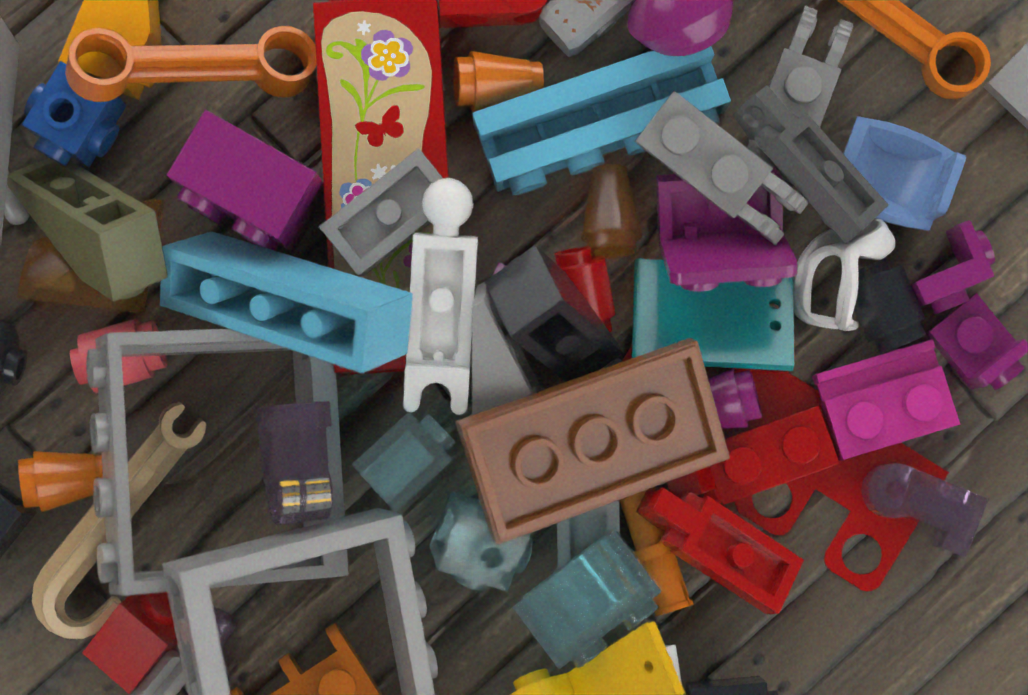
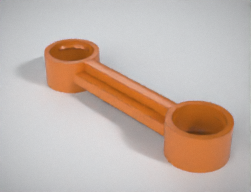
M837 0L922 63L924 82L937 96L945 99L963 98L973 92L987 78L991 66L990 54L986 45L975 35L967 32H952L945 35L899 0ZM946 46H957L966 50L975 62V75L972 81L965 85H953L946 82L936 68L938 50Z
M278 26L268 30L260 38L258 44L130 46L121 35L114 31L93 28L80 33L72 41L65 72L71 89L80 97L93 102H107L117 98L125 91L128 83L255 81L266 93L286 98L298 95L307 87L317 65L316 47L313 40L306 33L290 26ZM272 49L288 50L301 60L304 71L298 75L278 73L269 66L265 60L264 53ZM88 52H102L113 57L119 63L122 70L114 78L97 79L83 72L77 60L81 55Z

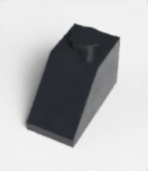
M536 245L521 256L510 261L503 269L485 281L510 337L565 382L598 371L623 354L615 338L567 273Z

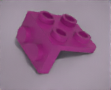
M776 166L772 167L771 173L782 180V175ZM676 174L656 175L659 247L670 283L681 285L683 289L689 291H708L717 288L721 282L744 281L747 285L755 287H769L779 284L782 278L797 275V259L785 235L775 245L737 216L735 218L729 217ZM760 185L746 204L757 210L760 214H765L775 221L783 232V206L776 200L775 196Z

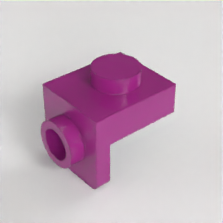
M970 220L957 224L946 231L958 265L911 284L920 306L922 307L930 303L935 314L969 301L966 288L995 277L990 266L995 263V256L990 241L982 230L975 231Z

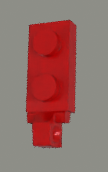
M815 406L725 438L730 459L665 482L664 484L669 492L680 499L684 492H691L696 496L703 494V497L709 496L718 503H721V505H725L840 463L820 408Z
M660 488L658 491L646 490L636 512L657 528L665 530L660 542L670 548L671 553L763 613H780L804 559L709 496L698 497L691 492H684L680 499L665 488Z

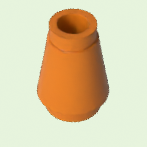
M470 51L468 57H455L453 91L456 106H470L472 112L544 88V73L541 61H529L477 51Z
M34 451L33 458L18 460L19 481L24 508L40 507L41 512L93 496L95 479L103 478L102 455Z

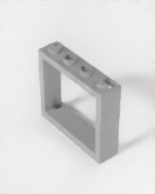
M231 329L106 333L95 339L96 349L88 350L86 361L89 387L98 388L99 413L92 414L90 418V440L93 452L102 453L103 478H96L94 481L93 499L96 516L105 517L106 543L98 545L97 569L100 582H109V594L123 596L168 592L163 570L134 572L122 357L288 351L291 349ZM293 350L303 527L345 517L337 384L333 363ZM319 477L328 478L331 490V508L305 512V480ZM347 549L209 585V588L349 576Z
M376 508L162 563L188 695H230L209 585L374 542L402 695H435L432 679L437 677L438 666L432 647L425 641L421 618H424L427 612L426 600L420 585L414 581L410 557H413L415 554V540L411 528L403 520L402 514Z

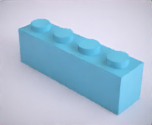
M212 231L162 246L168 278L161 280L160 306L359 373L367 372L406 355L408 352L413 293Z

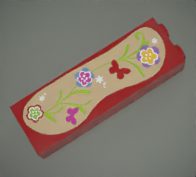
M328 0V2L313 3L326 221L418 148L443 179L449 178L438 1ZM430 223L419 233L433 234V224ZM327 237L328 267L358 276ZM413 238L362 278L410 292ZM406 355L364 373H359L334 364V372L339 376L405 372Z

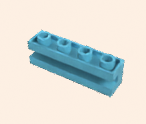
M710 46L707 49L687 56H667L652 50L473 112V124L497 192L507 188L511 189L513 195L533 191L547 184L545 175L567 167L570 175L593 170L605 163L603 155L625 147L628 155L645 152L634 141L673 91L677 92L718 125L720 123L718 115L725 113L731 99L723 78L717 79L711 62L714 57L712 47Z

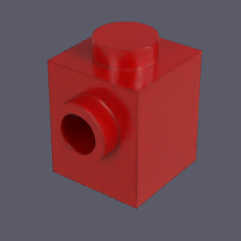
M168 592L129 595L119 603L82 652L83 655L128 694L139 686L164 654L173 649L178 643Z

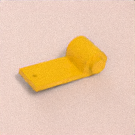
M655 621L640 626L567 673L550 676L548 669L545 668L530 672L516 679L513 682L516 691L510 695H684L685 692L673 666V660L667 652Z

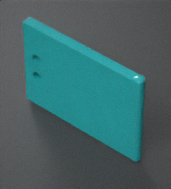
M635 259L632 358L691 338L698 341L705 367L793 371V277L782 278L779 284L769 287H755L747 285L744 281L721 282L717 288L708 291H689L683 289L681 285L670 283L664 260ZM770 304H776V305H778L779 308L777 309L776 307H773V306L770 307L769 305H770Z

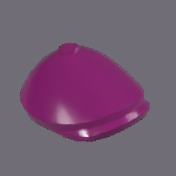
M634 0L627 17L629 33L645 47L663 55L687 56L709 48L727 32L733 12V0Z

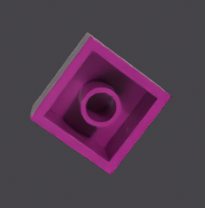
M206 109L166 175L181 188L176 198L187 204V207L218 225L227 216L235 221L231 229L240 234V237L249 243L274 251L280 246L292 254L324 201V184L317 172Z

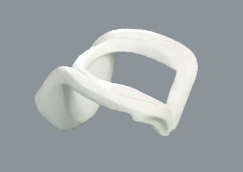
M874 219L847 244L832 228L821 233L809 243L797 262V275L793 276V312L801 321L818 327L842 331H852L858 328L859 322L852 319L858 294V258L879 261L895 249V238L882 219ZM832 255L840 257L842 264V276L837 296L835 318L811 313V289L814 272L821 260Z

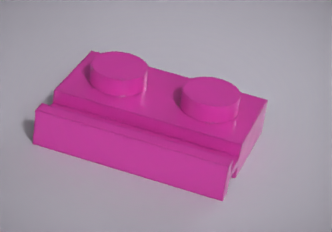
M933 339L812 376L821 397V407L839 461L960 425L942 366H939L934 352L936 347Z

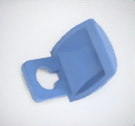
M859 116L856 117L843 153L889 205L875 219H882L886 223L926 231L930 230L935 219L946 214L966 161V155L958 152L955 153L921 133L890 122Z

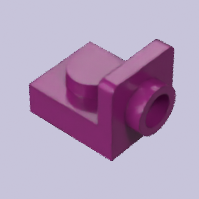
M975 293L969 296V301L958 305L925 333L929 340L933 339L935 347L970 390L983 388L988 384L994 390H998L1014 379L1025 368L1019 359L1028 353V342L1025 339L1016 341L980 296Z

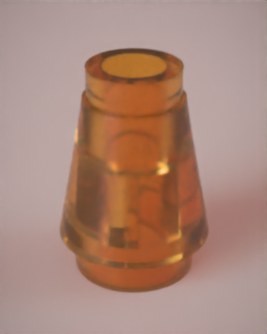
M618 164L596 166L591 170L592 180L589 186L581 240L591 247L592 255L605 256V259L624 258L634 255L637 252L636 241L642 238V232L630 180L628 179V168Z

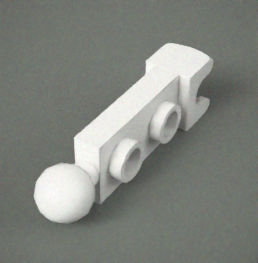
M445 178L430 184L424 192L422 200L423 212L428 221L433 224V234H413L410 292L413 293L408 352L406 354L403 408L408 412H415L420 406L422 390L425 386L431 383H440L450 391L452 411L457 415H463L467 413L472 305L475 293L478 236L459 235V226L464 224L471 215L473 199L467 186L459 180Z

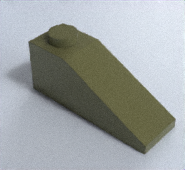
M47 158L8 174L7 186L77 276L113 302L118 299H129L138 296L145 290V287L168 278L155 210L71 161L65 167Z

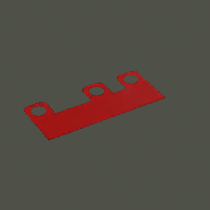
M632 346L622 362L632 359ZM705 367L708 379L731 369ZM734 368L736 373L751 370L762 418L748 421L749 427L722 429L723 432L733 436L815 406H819L829 432L818 390L787 371ZM897 443L841 460L838 465L785 483L791 491L792 503L789 510L780 517L768 518L761 515L754 507L753 495L735 501L736 509L742 516L774 535H783L790 531L815 489L848 509L850 513L826 550L824 561L830 571L860 590L868 592L876 590L881 585L949 472L903 443ZM866 504H873L875 509L885 515V517H882V515L878 516L870 511ZM865 534L878 542L882 554L881 561L872 572L857 574L845 566L842 559V549L846 541L852 536Z

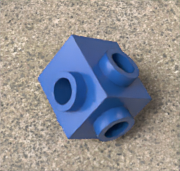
M60 61L46 84H39L29 96L24 110L27 116L21 125L38 138L33 148L65 167L71 157L90 167L96 156L103 157L114 144L119 131V126L116 123L127 105L119 96L107 102H93L80 97L69 86L65 72L66 64Z

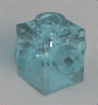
M452 491L429 547L437 570L452 574L453 579L461 585L479 591L486 590L487 586H491L508 592L515 572L522 573L527 567L532 553L533 541L529 533L497 545L491 538L480 500Z

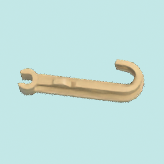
M181 402L169 404L163 409L159 417V424L128 461L131 518L188 448L196 446L205 434L206 423L201 418H197L188 432L184 434L173 432L172 424L174 420L185 409ZM94 504L43 565L33 583L32 604L37 619L48 631L67 639H84L97 634L119 603H121L118 597L112 596L92 615L83 619L70 617L64 607L67 597L96 563L98 545L106 543L105 517L96 516Z

